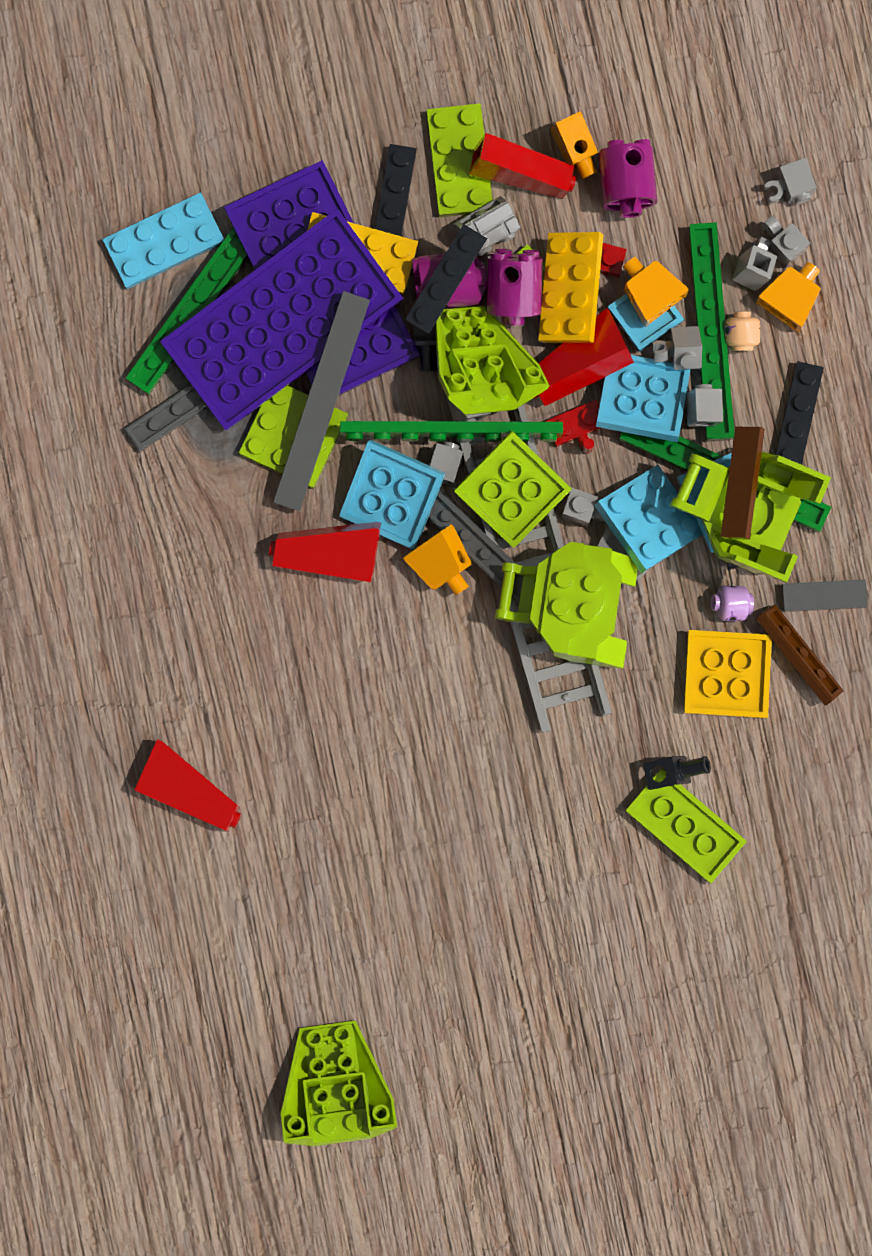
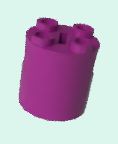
M640 139L628 144H624L623 140H611L607 142V148L599 151L603 208L609 211L620 212V217L622 218L641 216L642 209L657 204L653 147H651L650 140Z
M496 249L495 252L491 253V256H488L487 313L503 316V324L523 325L525 317L540 315L542 257H539V251L523 250L522 254H512L511 249ZM510 267L516 268L519 272V276H515L511 272Z
M445 253L417 256L416 259H412L414 284H420L415 285L416 300ZM477 257L444 309L479 304L487 289V276L485 265Z

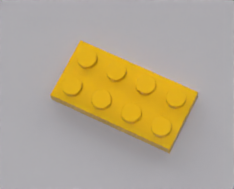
M312 212L307 231L324 219L326 215ZM348 222L399 293L404 296L418 241Z
M548 233L538 339L540 342L594 343L603 244L602 233Z

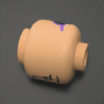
M734 312V317L728 318L725 321L726 343L728 346H732V351L753 350V346L760 343V320L751 317V312Z

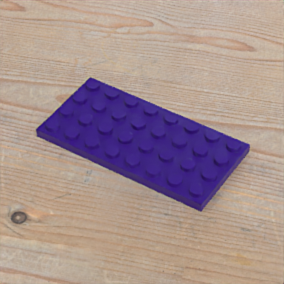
M323 160L224 207L254 270L304 234L308 229L312 212L328 216L338 209L347 222L354 223ZM396 306L360 331L339 396L420 357ZM319 363L305 372L311 385L313 384Z
M336 209L160 342L223 428L228 431L320 362L343 291L370 300L361 330L404 298L341 212Z

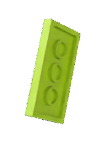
M481 103L427 109L439 218L470 214L492 201L490 180L469 175L474 148L484 136Z
M661 768L653 779L657 782H662L666 777V771ZM673 785L649 790L646 786L625 810V812L709 884L717 878L747 842L682 785Z

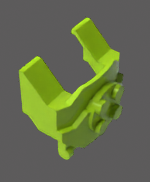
M762 452L750 540L724 539L720 535L730 466L725 467L692 453L688 461L691 464L677 497L672 499L670 506L702 520L701 522L717 558L753 573H759L787 583L798 556L781 551L801 504L800 498L820 504L831 477L782 456ZM701 468H705L709 472L695 505L689 504L687 500Z
M577 542L567 543L540 562L538 566L503 563L502 572L504 577L499 609L495 610L494 618L532 624L555 657L572 662L623 669L627 641L610 635L615 630L621 583L635 587L638 568L630 556L612 551L611 548L584 545V543ZM515 575L523 576L519 609L518 612H511L510 605Z

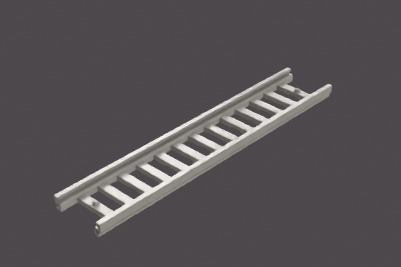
M523 404L514 410L516 417L514 422H528ZM474 437V441L471 442L459 441L468 475L484 459L475 460L471 446L486 442L485 437ZM529 438V441L525 443L538 455L534 439ZM554 509L544 517L546 526L532 529L517 546L550 537L554 552L563 547L564 544ZM481 518L485 534L502 550L512 547L503 538L497 539L495 530ZM552 553L516 563L522 566H538L540 562L548 558ZM512 598L510 611L518 612L516 602ZM510 621L542 733L551 731L545 710L548 708L595 696L601 717L612 713L598 665L571 661L534 671L530 656L550 651L544 640L527 645L523 629L533 627L532 624ZM588 669L591 685L542 698L538 682Z

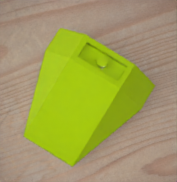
M485 306L443 310L435 323L438 378L447 398L465 415L515 410L548 389L549 384L540 365L494 315L487 313Z
M356 1021L299 1029L281 1110L284 1143L321 1146L371 1139L397 1128L394 1098Z

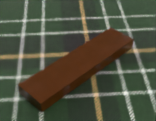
M735 426L720 535L724 539L750 540L765 431L762 427Z
M775 604L756 618L825 706L844 692Z

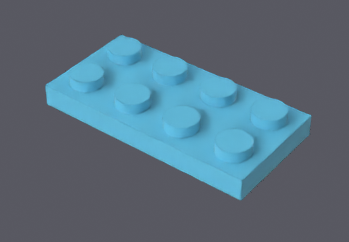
M200 192L102 240L128 290L220 246L224 238Z

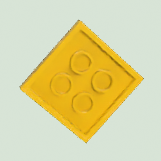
M688 630L683 714L767 719L772 638L766 634Z

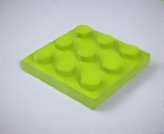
M286 386L262 404L239 451V455L283 475L309 395ZM334 408L308 486L312 489L315 488L338 440L340 421H347L349 414L340 409Z
M511 430L454 489V492L508 544L515 548L572 488Z

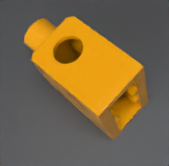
M581 111L556 122L551 127L550 132L565 162L573 166L577 165L583 179L597 173L598 171L592 161V157L598 151ZM574 145H577L582 149L581 154L575 151Z
M635 256L623 266L631 276V279L625 283L624 291L645 327L687 296L689 289L656 260L645 268Z
M806 262L800 272L789 266L761 293L756 304L796 332H799L821 288L813 282L820 270L810 262Z
M452 524L403 558L432 590H436L444 583H447L456 596L469 587L460 572L471 565V560Z

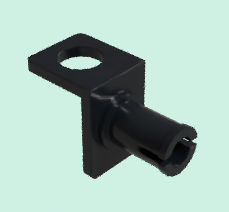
M413 325L414 345L420 347V371H437L435 326L428 334Z
M676 756L643 764L649 790L691 783L690 777L711 772V764L707 756L687 760L686 756ZM656 766H661L666 771V777L662 782H657L653 779L652 771Z

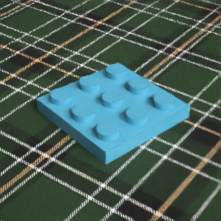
M631 355L634 363L606 376L604 379L596 427L678 442L690 369L674 370L673 363L655 362L654 359Z
M369 440L339 517L355 524L380 522V535L414 550L418 545L446 473L380 443Z
M659 465L651 468L594 505L641 573H644L702 535L693 515L670 506L672 499L677 497L678 492Z

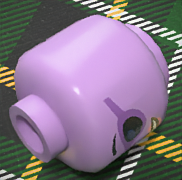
M722 585L717 593L712 595L711 609L716 611L717 617L722 621L742 622L753 612V595L744 586Z

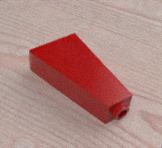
M488 133L484 134L474 148L469 175L560 199H563L568 192L573 191L576 176L572 175L573 165Z
M608 308L596 316L594 343H563L538 363L549 387L534 398L540 397L544 406L634 363Z
M369 522L279 533L276 541L271 540L269 557H273L272 566L371 582L374 574L381 523Z
M157 739L134 790L229 832L230 827L235 829L242 814L238 812L240 806L167 744Z

